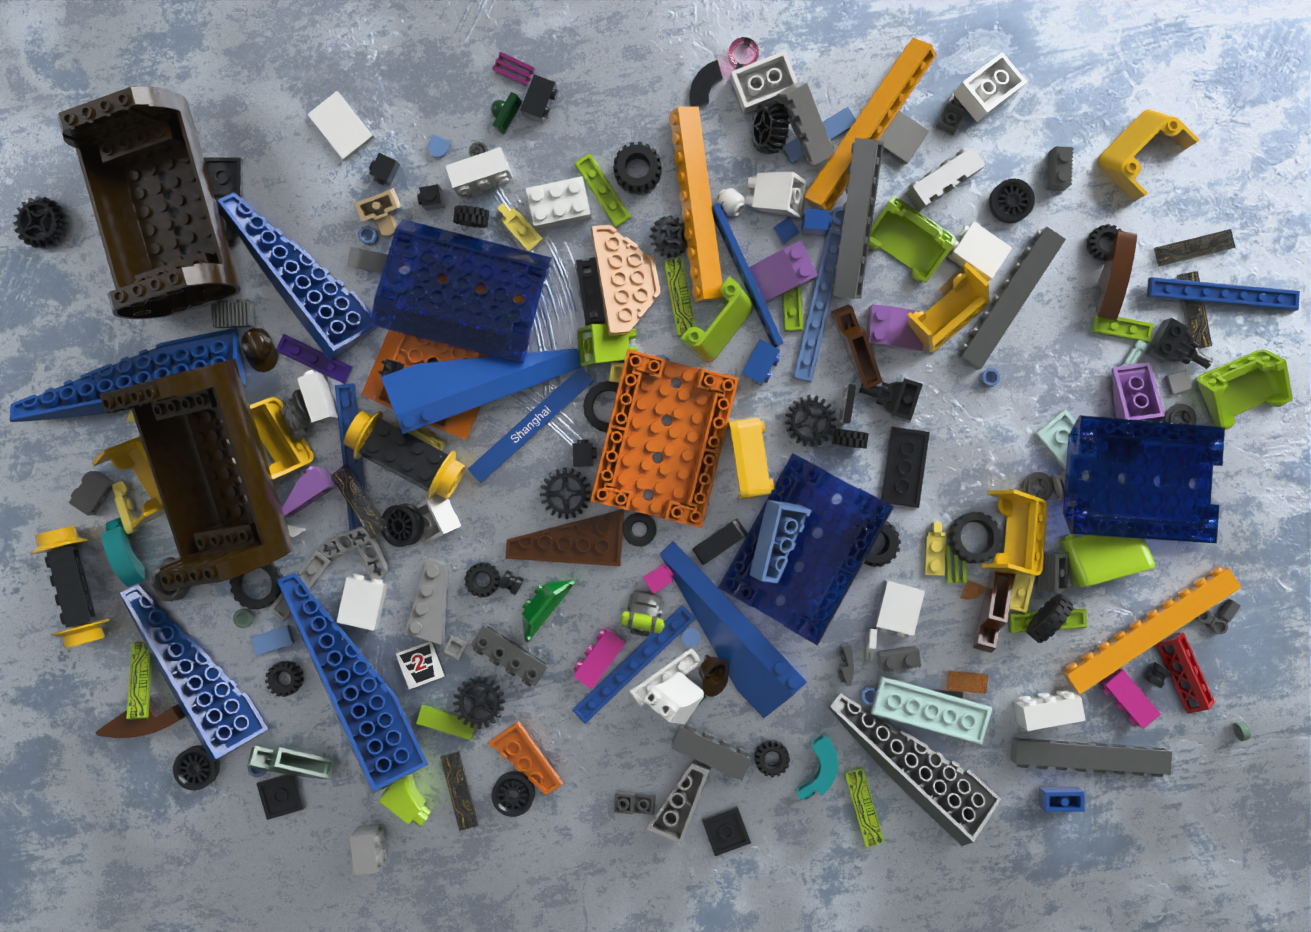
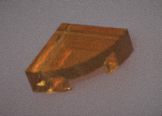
M967 580L960 598L975 599L981 596L987 587Z

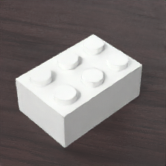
M786 51L734 70L730 75L731 83L744 114L756 110L762 102L770 100L779 101L777 93L798 83Z
M1002 52L963 81L953 94L978 123L1015 95L1027 81Z
M501 147L445 166L452 188L458 196L462 195V197L473 194L472 191L478 189L480 191L487 190L496 183L499 185L509 182L510 178H513Z
M583 176L526 188L533 225L536 230L592 218Z
M1068 689L1057 690L1055 694L1039 693L1038 697L1033 698L1030 696L1019 697V700L1013 701L1017 724L1027 731L1086 721L1082 698L1068 691Z

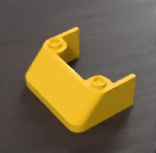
M1153 109L1143 111L1098 157L1097 164L1099 168L1134 202L1148 193L1134 180L1141 171V165L1134 156L1159 131L1168 137H1173L1185 150L1200 140L1177 117Z
M968 263L964 265V274L960 273L954 278L953 289L927 312L916 311L913 314L911 312L907 314L909 326L930 353L938 350L981 313L989 303V283Z
M270 397L250 405L259 437L275 462L269 466L274 484L310 464L313 461L314 455L304 438L302 440L292 439L289 427L284 422L285 417L281 416L284 407L283 403L278 398Z
M760 418L728 422L727 427H730L740 493L738 499L743 500L771 495V491L774 490L773 479H769L762 435V433H765L764 421H760Z
M140 436L103 450L92 462V465L96 466L111 460L112 464L119 470L132 468L151 498L144 503L142 507L143 514L131 525L132 529L165 513Z
M1015 489L988 491V495L999 498L998 509L1002 515L1007 516L1004 553H997L993 559V564H982V568L1002 573L1040 575L1044 562L1047 522L1046 501Z

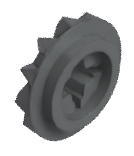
M1186 404L1171 406L1165 413L1166 419L1164 422L1168 426L1167 429L1171 430L1174 434L1189 433L1196 425V413ZM1182 414V419H1184V421L1186 422H1180L1178 424V420L1174 416H1180Z
M1033 472L1026 476L1025 481L1022 483L1024 493L1044 499L1045 501L1051 497L1054 491L1052 479L1043 472ZM1040 482V486H1042V488H1045V490H1038V492L1036 493V489L1033 488L1031 485Z

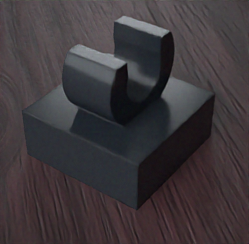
M386 359V361L383 360L381 362L384 364L383 371L378 373L382 377L403 369L405 364Z

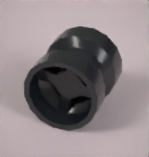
M507 570L498 587L508 589L511 594L516 595L524 578L520 576L515 577L511 571Z
M1154 662L1151 666V672L1147 673L1144 679L1162 688L1165 678H1168L1172 672Z

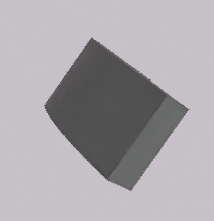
M953 90L936 126L952 135L956 132L960 120L966 111V108L953 94L955 90Z
M350 247L347 266L388 274L390 255Z
M849 643L841 645L842 650L839 653L842 662L846 661V663L839 665L841 671H838L841 683L845 682L848 687L851 686L853 680L854 661L851 646Z
M616 792L614 812L631 815L634 813L654 815L656 794Z

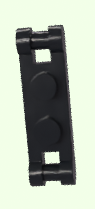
M595 257L589 258L586 261H582V259L576 260L586 326L605 324ZM584 268H591V272L584 273ZM597 311L598 317L591 318L590 312Z

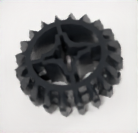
M770 100L758 105L757 110L754 112L755 117L752 118L753 124L751 125L754 147L760 153L767 155L779 153L783 149L788 138V131L790 130L787 108L780 102Z
M37 196L35 200L28 198V203L21 202L23 208H16L19 214L13 215L17 218V221L13 222V224L18 226L14 230L19 234L18 238L24 240L26 245L46 249V246L53 247V242L56 244L60 243L58 238H64L62 231H67L64 224L69 223L63 219L67 216L65 212H61L63 208L57 205L56 201L50 200L47 197L41 198ZM39 209H48L46 212H42L40 214L36 212ZM40 232H44V233H45V235H43V236H41V237H34V236H33V235L36 234V233H38V234H39Z
M807 395L806 402L803 397H800L801 404L796 400L793 401L796 408L789 406L788 409L792 414H785V417L790 418V421H785L784 423L786 425L791 424V427L787 428L786 431L790 432L793 430L794 433L790 435V438L798 436L796 443H800L803 439V446H806L808 441H810V446L814 447L815 440L818 445H822L821 438L825 442L828 441L826 434L833 435V432L829 429L836 428V425L831 424V421H837V418H831L830 416L835 413V410L829 412L828 408L831 407V404L829 403L824 406L823 404L826 401L824 398L819 403V396H815L812 401L811 395ZM808 405L818 407L823 413L814 415L808 408ZM802 408L804 419L796 424V414ZM808 416H811V418L819 417V419L813 422V426H810V424L802 425V423L808 420ZM826 418L825 428L819 434L818 422ZM807 427L814 437H807L801 434L798 429Z
M563 468V474L560 473L559 469H556L557 476L549 473L551 481L545 478L544 482L548 485H541V489L546 490V493H540V496H546V499L542 500L541 503L545 504L548 502L549 505L545 507V510L547 511L552 508V516L557 511L559 512V519L563 513L565 514V519H569V513L572 514L573 518H576V510L579 514H582L583 511L580 507L588 508L584 501L590 502V498L586 497V494H592V491H586L585 488L591 485L590 483L583 484L587 479L586 477H583L581 480L579 479L580 471L573 475V468H571L569 474H567V468ZM562 478L561 489L551 491L553 484ZM568 478L575 480L581 490L571 489ZM565 483L567 491L576 493L571 494V496H568V499H565V496L556 494L561 493V491H564L563 489L565 488ZM573 496H581L577 506L570 509V499ZM551 497L561 498L564 509L557 507Z
M477 676L476 683L473 678H469L470 685L464 681L462 684L465 689L457 688L461 695L454 694V698L459 699V702H453L454 706L459 705V708L455 709L454 712L458 713L461 711L462 714L458 716V719L460 720L465 717L464 725L471 721L470 728H474L475 723H477L478 729H481L483 722L487 728L489 727L488 720L493 724L496 723L494 716L497 718L501 717V714L497 711H504L505 709L499 706V703H505L504 699L499 700V697L503 696L504 692L497 693V690L501 687L498 685L493 688L494 680L487 684L488 677H485L483 682H481V677ZM476 686L485 687L479 696L468 691ZM489 692L493 694L495 700L494 709L487 703ZM465 697L472 704L469 713H467L464 707ZM483 697L484 706H479L475 709V699ZM478 710H484L490 713V715L485 718L473 717Z

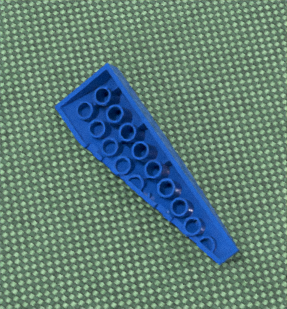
M231 193L217 200V203L257 264L329 360L346 352L380 326V323L354 291L349 292L344 287L345 284L342 281L336 280L329 274L330 271L325 267L322 268L315 262L313 257L295 242L283 236V232L278 228L275 229L268 223L266 218L254 212L253 208L236 193Z
M574 348L419 363L384 375L381 379L401 432L404 434L519 392L583 366H581L578 349Z
M674 541L660 553L665 565L674 574L672 576L718 658L728 661V675L735 688L763 718L786 702L807 683L806 679Z
M138 584L120 593L150 654L212 763L268 730L250 697L245 692L241 694L236 687L237 684L228 678L224 671L211 660L190 636H187L182 631V628L177 623L175 624L168 617L164 610L157 606L155 601Z

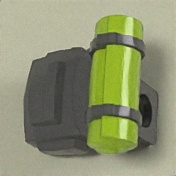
M634 591L629 598V612L624 611L620 616L621 626L628 627V629H631L630 633L649 637L650 633L660 634L665 626L664 620L659 618L664 605L662 597L650 592Z

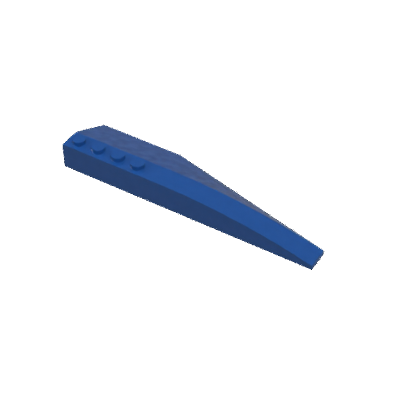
M237 328L159 343L155 345L156 348L149 351L144 349L137 356L132 358L127 356L120 359L121 361L117 364H108L83 374L78 380H68L63 383V386L56 389L51 387L46 389L41 395L36 396L34 394L12 403L9 420L11 422H24L105 414L100 394L231 359L236 360L243 386L246 387L245 367Z
M296 573L278 579V585L372 794L427 766L428 763L393 690L388 687L383 678L374 670L369 661L360 653V650L341 627L337 625L332 616L327 613L322 604L313 596Z

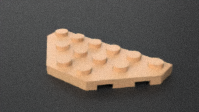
M592 226L591 234L609 336L629 334L661 293L654 257L639 249L638 245L629 238H624L616 232L617 229L613 226Z

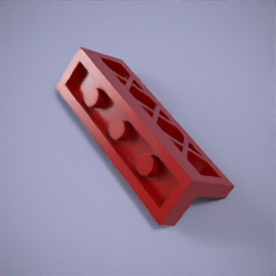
M1184 632L1176 633L1172 639L1157 643L1156 645L1167 669L1172 672L1170 676L1187 714L1209 710L1215 703V700ZM1172 644L1175 650L1174 655L1166 652L1164 646ZM1174 661L1182 665V673L1173 668L1172 664ZM1181 679L1190 683V690L1181 686ZM1189 697L1196 699L1200 706L1191 707L1188 701Z

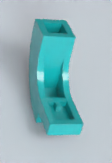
M121 518L106 522V532L102 533V542L108 561L115 574L127 587L145 581V565L133 553Z
M825 732L809 742L818 756L819 766L816 774L811 779L795 789L800 800L804 798L809 799L815 794L814 791L816 790L822 796L829 790L836 778L838 757L832 742Z

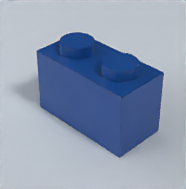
M805 209L802 215L801 235L824 236L832 226V216H829V210Z
M760 339L741 375L759 385H762L763 382L767 383L772 374L769 370L772 365L776 366L781 358L778 355L780 350Z
M1039 787V806L1045 812H1085V792L1078 787Z

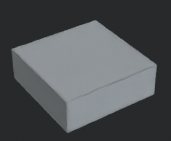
M1186 370L1165 376L1171 394L1192 388Z
M451 635L442 653L460 661L469 643Z

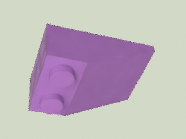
M802 241L786 247L749 267L765 302L811 282L818 276Z
M872 304L869 307L866 332L870 346L923 351L922 342L908 324L907 314L909 312L913 314L916 311Z
M1151 362L1112 368L1114 407L1119 429L1159 423L1165 417Z
M311 466L303 471L304 475L298 479L282 507L285 518L292 517L338 486L326 467Z

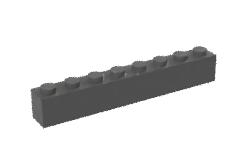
M855 138V142L852 144L851 153L853 157L848 169L850 178L846 185L847 199L843 205L844 221L840 226L842 235L837 247L839 256L838 261L835 263L836 277L832 284L833 296L852 299L862 298L884 142L880 140Z
M1046 226L1042 230L1038 229L1032 237L1034 242L1031 246L1028 245L1022 253L1023 259L1021 262H1016L1011 270L1013 274L1002 283V291L999 295L996 294L990 302L992 304L989 311L985 310L980 317L981 323L978 327L975 326L969 334L971 336L968 343L964 342L960 347L958 358L976 370L982 369L1066 239Z
M1012 737L1011 761L1021 768H1028L1029 765H1034L1039 769H1048L1049 766L1062 771H1066L1067 768H1074L1075 771L1079 772L1093 769L1097 773H1106V770L1113 771L1115 774L1132 772L1133 775L1144 776V773H1151L1152 776L1163 777V774L1171 775L1172 751L1165 747Z

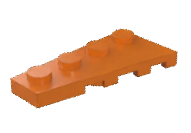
M517 721L487 743L499 751L504 759L507 758L515 765L514 767L519 772H523L528 777V780L545 795H548L563 784L520 721Z

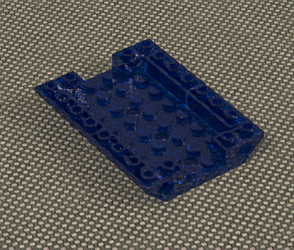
M402 219L395 229L376 291L371 326L524 364L533 331L535 315L541 293L543 294L552 257ZM402 266H408L410 271L402 274L399 272V269ZM440 276H446L449 280L447 283L441 284L437 279ZM482 285L487 290L485 293L480 294L476 292V288ZM521 295L525 298V301L523 303H516L514 297Z
M1079 415L1068 435L1063 515L1070 533L1217 544L1220 505L1211 504L1213 466L1223 465L1225 427ZM1085 470L1089 473V478L1086 481L1082 478V473ZM1121 473L1125 476L1122 484L1118 481V476ZM1156 476L1160 478V484L1158 486L1154 484V478ZM1192 478L1195 480V487L1193 489L1189 486Z
M792 453L774 485V490L768 496L718 588L750 607L756 608L783 624L784 627L818 646L892 513L894 506L860 488L854 487ZM836 494H840L842 497L839 504L832 503V497ZM767 500L801 505L812 510L810 516H807L803 523L805 526L802 533H798L794 542L796 545L787 557L788 562L778 583L760 581L749 575ZM816 528L823 530V535L820 538H815L813 535ZM800 561L803 562L804 569L801 572H796L795 564ZM780 595L785 597V603L782 606H778L776 603V599Z

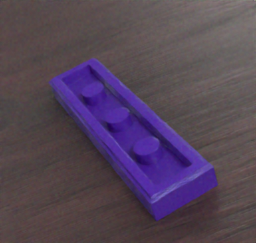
M286 334L282 335L275 350L343 384H346L353 369L352 366L336 358L329 360L323 352Z

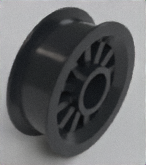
M1016 178L1001 182L993 189L989 197V208L992 215L997 220L1008 224L1019 222L1028 216L1035 204V195L1030 185ZM1008 197L1015 199V205L1009 204Z
M407 503L387 508L380 522V525L383 526V530L381 529L383 537L389 544L395 547H404L417 543L421 539L425 528L421 512L415 506Z
M202 745L192 746L181 752L173 764V775L177 783L181 787L192 791L201 790L211 784L217 778L220 771L219 760L212 763ZM194 764L199 766V772L194 769Z
M518 771L507 772L498 778L492 789L491 798L493 805L498 812L505 816H520L531 807L535 797V787L524 773ZM515 790L518 793V797H511L509 791Z

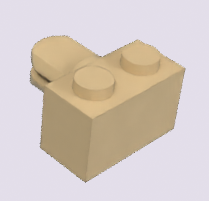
M394 188L354 203L361 221L373 218L382 235L388 236L397 230V223L391 210L401 207Z

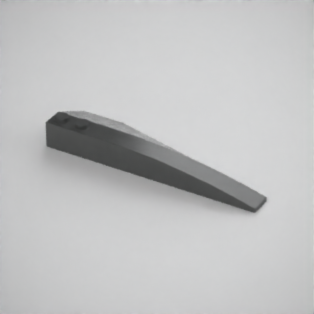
M838 694L828 708L862 748L907 795L961 846L973 843L1002 799L972 771L968 769L966 771L962 770L959 767L960 764L946 759L940 752L931 750L925 743L903 730L896 729L890 722L883 721L876 717L877 715L864 710L861 705L843 694Z

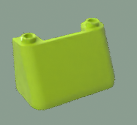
M892 196L872 225L869 248L872 250L882 248L910 267L913 273L912 277L915 280L927 283L954 247L956 238L898 197Z
M730 276L721 287L722 296L725 298L723 302L725 308L706 332L698 327H691L680 339L681 344L705 362H712L718 357L751 315L754 308L753 302L741 286Z
M1269 350L1254 351L1197 377L1198 387L1215 426L1221 431L1230 429L1235 425L1236 420L1234 416L1267 402L1275 407H1281L1293 400L1287 362Z
M1132 518L1120 520V524H1117L1116 527L1083 536H1076V533L1064 535L1065 539L1059 540L1062 553H1068L1069 555L1067 569L1070 583L1078 587L1095 585L1156 567L1137 521L1132 520Z

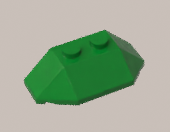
M575 579L548 581L545 585L541 583L534 591L537 595L533 600L529 598L522 606L525 609L522 612L524 639L527 643L577 582Z

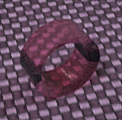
M740 37L731 43L728 60L734 69L737 70L758 61L759 48L754 40L748 37ZM737 46H749L754 52V59L747 64L736 62L732 53Z

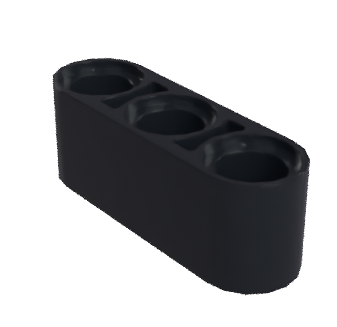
M736 518L699 543L692 551L701 564L704 565L743 539L748 533L739 519Z

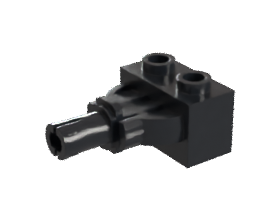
M1173 318L1163 320L1145 352L1146 355L1161 363L1181 361L1184 364H1189L1190 361H1193L1205 369H1208L1211 366L1209 362L1212 363L1214 360L1198 350L1199 344L1194 342L1192 336L1187 332L1189 327Z
M905 378L903 382H892L890 384L883 382L882 386H873L866 390L861 384L859 393L875 397L877 399L876 404L882 405L888 413L892 414V418L911 423L923 384Z

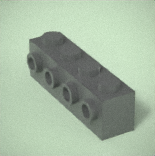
M487 624L482 626L471 643V646L474 647L473 650L477 654H485L490 658V662L497 666L499 664L504 666L507 673L512 676L518 675L522 678L521 681L530 687L531 685H537L549 666L548 663Z
M687 723L686 725H680L671 744V749L741 781L743 780L752 760L747 750L740 747L737 750L731 747L732 744L721 739V741L713 739L714 736L704 731L702 734L696 731L697 728Z

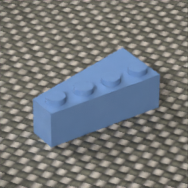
M767 500L749 575L760 581L778 583L788 562L787 557L790 551L794 550L796 545L794 542L798 533H802L805 526L803 523L806 517L810 516L812 510L801 505Z

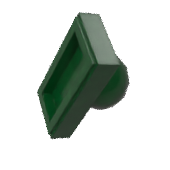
M511 92L506 101L496 100L491 104V114L496 118L492 126L503 135L522 104V100L517 94Z

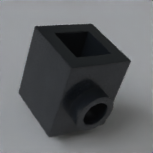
M378 153L376 160H373L370 164L369 174L374 178V182L382 186L385 183L391 186L400 164L396 160Z
M438 184L419 187L420 193L417 194L418 203L426 211L445 208L442 188Z
M588 439L577 440V443L573 444V467L593 466V459H597V448L593 447V443H589Z

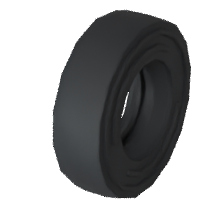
M638 512L631 514L625 519L623 524L624 538L633 546L642 547L648 545L656 535L654 520L647 514ZM637 522H642L647 527V532L642 537H637L632 532V527Z

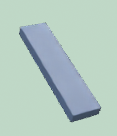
M846 107L823 121L828 138L832 140L849 130L856 119L849 107ZM797 138L783 146V150L792 164L805 157Z

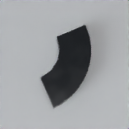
M718 60L705 65L695 76L690 88V107L709 104L711 88L717 82L723 80Z

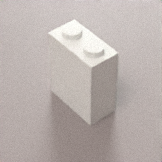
M973 222L969 227L966 225L959 235L962 237L959 242L955 241L948 258L962 268L968 263L988 282L993 278L1012 247Z
M313 370L302 373V377L297 378L311 423L323 424L338 419V412L326 376L313 372Z
M360 574L346 577L336 623L372 631L378 629L388 584L383 583L382 579H364V575Z
M884 580L874 620V625L878 627V631L889 633L890 630L896 631V635L908 638V635L914 636L925 591Z

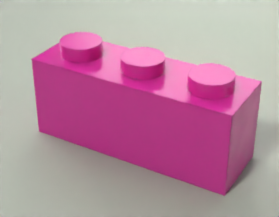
M609 627L606 631L603 629L596 637L598 641L595 646L590 645L584 653L586 655L584 661L579 660L573 668L576 671L573 676L591 690L626 644V640Z
M1119 668L1100 681L1103 685V692L1109 698L1112 696L1115 699V706L1121 712H1126L1128 715L1127 720L1134 727L1139 726L1144 729L1161 715L1123 669Z

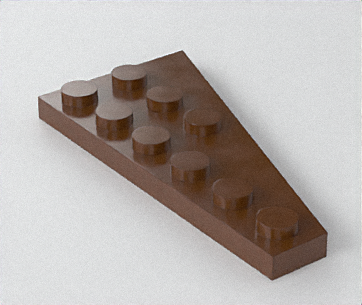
M624 509L507 539L505 559L620 566Z

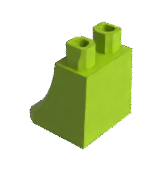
M591 324L579 328L577 340L581 366L625 361L627 349L637 351L636 346L629 347V340L636 338V329L633 328L629 334L609 336L607 324Z
M413 773L388 786L378 800L408 825L413 821L421 827L431 812L424 805L426 800L415 785Z

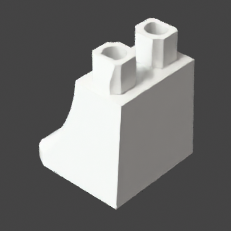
M794 172L757 173V176L748 178V188L755 189L754 195L746 196L745 205L762 212L800 218L804 208L806 181Z
M677 672L661 684L654 686L644 702L668 722L685 724L703 699L704 692L685 675Z

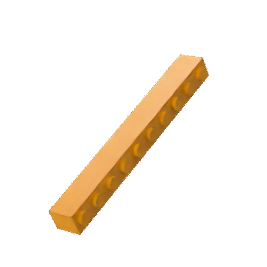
M912 38L909 44L905 46L898 60L894 62L892 69L884 77L876 92L873 93L866 107L862 109L855 123L851 125L844 139L840 141L834 155L829 157L822 171L818 173L816 180L808 188L804 198L812 207L831 211L849 182L850 174L848 169L852 162L853 154L851 153V148L855 138L873 140L881 138L937 56L931 44Z
M677 107L670 112L669 123L672 128V143L675 150L674 161L677 165V181L680 187L679 198L682 202V219L685 224L684 236L687 240V257L690 261V277L693 283L692 294L695 298V303L717 301L724 297L721 293L722 277L699 107Z
M1220 566L1213 568L1205 578H1198L1193 582L1194 585L1180 590L1173 599L1169 598L1161 603L1162 606L1158 609L1148 611L1143 619L1130 623L1129 628L1116 632L1113 635L1114 638L1101 642L1093 652L1089 651L1081 656L1082 659L1078 662L1068 664L1065 670L1062 671V674L1076 693L1082 694L1242 588L1231 570Z

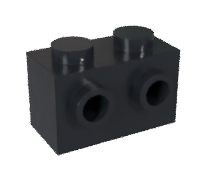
M534 74L520 109L521 114L544 123L545 118L548 119L551 114V102L556 100L559 92L556 82Z

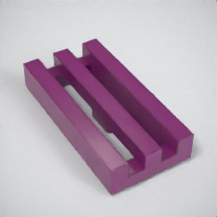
M500 52L492 70L527 87L535 68ZM504 59V60H506V61H508V62H511V63H513V64H515V65H517V66H519V67H521V68H523V69H525V70H527V71H530V72L527 73V72H525V71H523V70H520V69H518V68H516V67H514V66H512V65H510V64H508V63H506V62H504V61H502V60ZM501 65L526 77V80L500 69L499 66Z

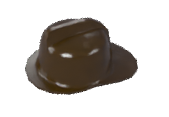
M252 328L245 332L242 337L241 346L251 367L259 372H267L273 369L277 364L278 354L275 351L276 348L269 334L262 328Z
M705 655L698 671L703 681L704 693L709 697H714L720 694L728 683V661Z

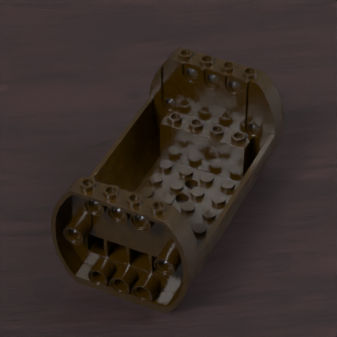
M134 86L58 113V122L64 141L71 147L76 148L116 289L107 293L114 316L124 319L170 317L240 293V284L189 104L183 95L165 88ZM167 171L169 177L166 181H163L162 175ZM170 190H173L174 197L169 200L167 194ZM177 208L179 215L177 218H174L173 211ZM180 227H183L184 234L180 237L178 235V229ZM186 245L190 248L187 255L183 253V248Z
M235 359L179 372L99 395L105 413H115L127 409L132 410L180 556L163 565L158 572L164 590L229 580L266 566L293 551L294 545Z

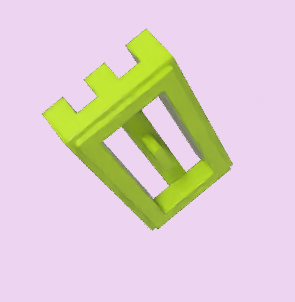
M946 545L947 583H967L966 561H961L962 578H959L958 556L954 554L955 579H952L950 549L952 547Z

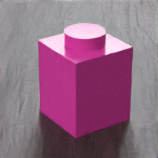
M661 564L643 576V579L653 594L673 582L672 576L674 574L668 566L664 567Z

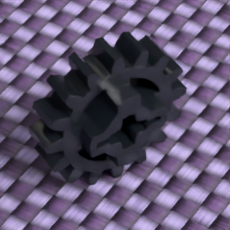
M672 215L664 216L654 222L655 226L650 228L653 234L649 235V237L654 240L650 244L656 245L655 252L660 250L661 257L667 254V258L673 256L675 258L686 251L685 248L688 246L684 236V222L679 223V218L673 219Z

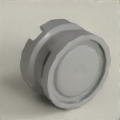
M1063 471L1060 475L1058 473L1051 475L1054 493L1058 500H1063L1066 496L1074 497L1076 495L1074 480L1072 476H1068L1070 474L1069 471Z

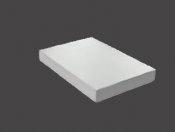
M338 91L308 113V116L344 161L374 138Z

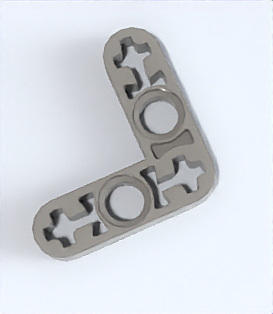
M359 526L329 538L319 547L320 553L326 558H331L357 548L373 578L381 579L388 572V564L368 527ZM360 533L366 534V537H360L355 540V537ZM343 537L348 538L350 546H344L341 539ZM335 544H336V546H337V547H335V548H334L333 550H331V551H330V550H326V547H327V546H328V547H331V546H334ZM367 548H372L375 551L374 557L367 555ZM375 568H382V571H376Z

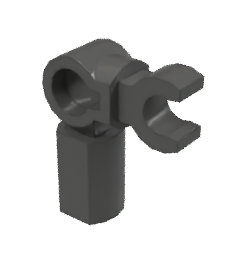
M1228 599L1218 613V618L1211 616L1210 611L1207 610L1204 612L1205 617L1203 619L1197 617L1195 620L1199 623H1206V626L1214 633L1224 634L1228 630L1227 623L1231 622L1241 605Z

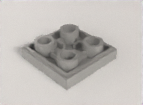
M898 111L879 140L884 142L883 149L905 164H908L929 133V130L901 111Z

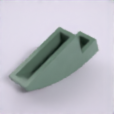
M254 746L251 749L247 767L287 775L330 780L336 760L281 747L271 750Z

